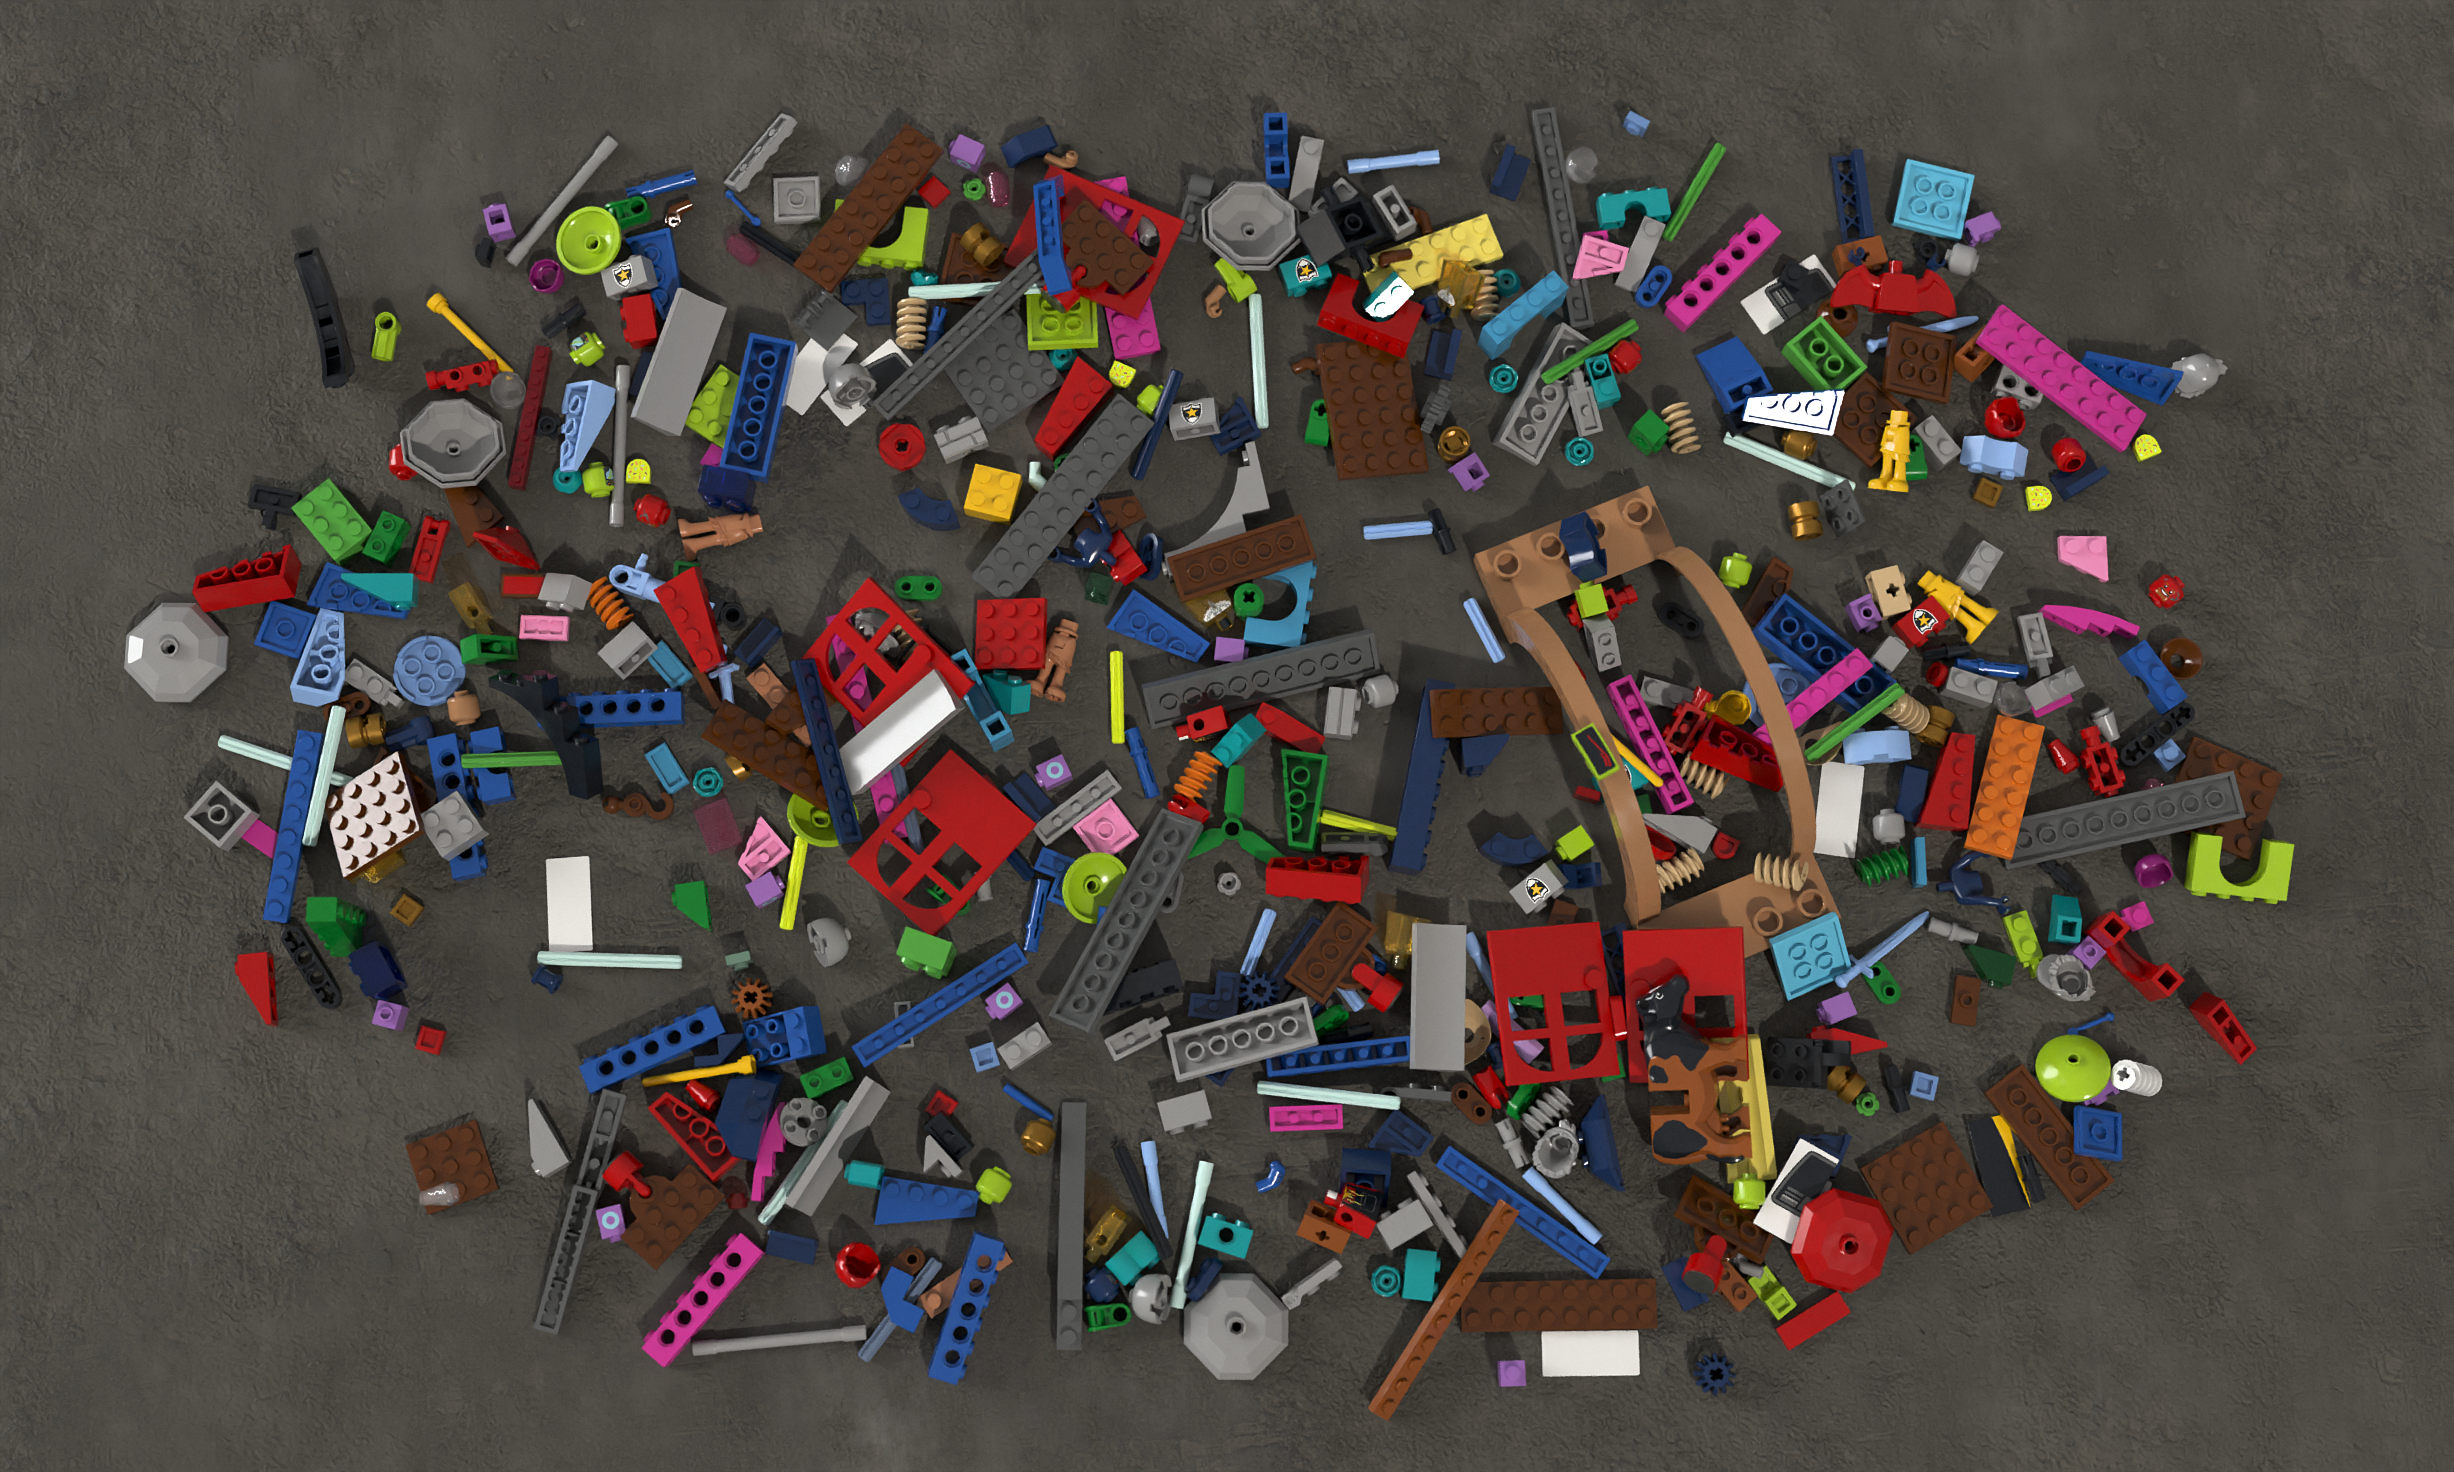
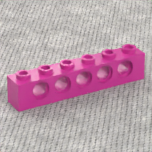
M1762 213L1756 219L1752 217L1744 225L1745 230L1741 234L1735 233L1728 241L1730 245L1725 250L1720 248L1712 257L1714 261L1709 266L1704 264L1696 273L1698 277L1694 281L1689 279L1682 286L1681 290L1683 292L1678 297L1673 295L1666 302L1667 308L1664 315L1683 333L1779 238L1781 231ZM1747 238H1755L1757 244H1751ZM1731 253L1740 254L1742 259L1737 260L1733 258ZM1716 269H1723L1726 272V275L1718 274L1716 272ZM1700 284H1707L1710 290H1703ZM1684 300H1692L1695 306H1687Z
M1631 674L1610 683L1605 690L1640 760L1663 780L1661 787H1656L1653 783L1652 785L1667 815L1675 814L1690 807L1694 801Z
M745 1233L734 1234L726 1243L728 1248L722 1255L718 1253L710 1261L709 1264L712 1267L706 1274L701 1272L693 1281L694 1288L689 1293L685 1291L676 1301L679 1305L673 1312L669 1310L661 1318L660 1322L662 1325L657 1331L652 1329L643 1339L645 1344L642 1349L663 1368L668 1367L765 1254V1251ZM733 1253H738L741 1256V1263L737 1267H733L729 1262V1258ZM717 1272H721L725 1277V1281L721 1286H716L713 1282V1276ZM701 1291L706 1292L708 1295V1301L703 1306L697 1302V1295ZM684 1310L689 1311L692 1315V1319L687 1325L683 1324L680 1320V1315ZM668 1329L672 1330L675 1334V1340L671 1344L666 1343L664 1340V1333Z

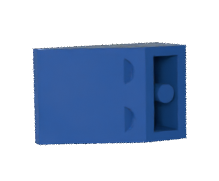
M1738 337L1732 338L1695 356L1725 414L1744 407L1746 396L1771 394L1773 391L1763 369Z
M802 1006L743 1022L748 1055L755 1057L757 1069L827 1054L819 1006Z

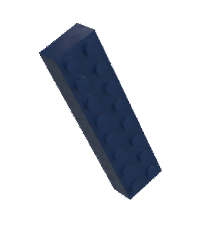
M1427 678L1423 687L1396 825L1397 835L1394 837L1388 871L1416 876L1419 871H1423V868H1425L1427 854L1423 853L1424 847L1427 848L1432 833V830H1428V825L1432 824L1436 813V807H1433L1432 804L1433 801L1436 802L1441 784L1437 783V778L1440 779L1443 774L1445 761L1441 760V758L1447 752L1450 739L1432 738L1429 690L1455 689L1456 684Z

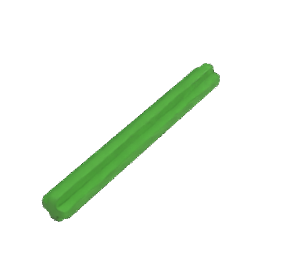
M1720 143L1714 145L1663 231L1662 238L1665 240L1673 241L1726 151L1725 146Z
M1631 319L1542 373L1541 377L1544 383L1550 384L1583 364L1585 359L1598 355L1637 331L1639 327L1636 321Z
M1894 683L1805 750L1806 758L1810 762L1817 760L1905 693L1903 687L1899 683Z
M557 751L463 754L461 757V765L464 769L562 765Z

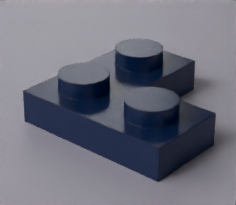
M888 278L841 281L842 303L844 306L866 305L868 327L891 325Z
M1217 971L1215 995L1191 992L1188 1017L1222 1020L1237 1016L1241 973Z

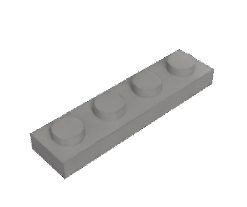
M782 113L778 116L724 181V184L729 189L741 192L748 187L752 177L763 169L766 160L775 154L781 142L792 134L793 128L797 124L794 118Z
M1106 770L1036 823L1037 825L1033 831L1047 847L1070 830L1073 825L1109 798L1115 796L1122 788L1111 773Z
M1413 1171L1405 1176V1178L1458 1259H1462L1467 1251L1466 1249L1469 1248L1468 1243L1462 1235L1458 1237L1453 1230L1456 1225L1448 1214L1444 1216L1439 1207L1442 1204L1436 1194L1430 1195L1426 1188L1429 1184L1423 1174L1419 1173L1417 1175Z

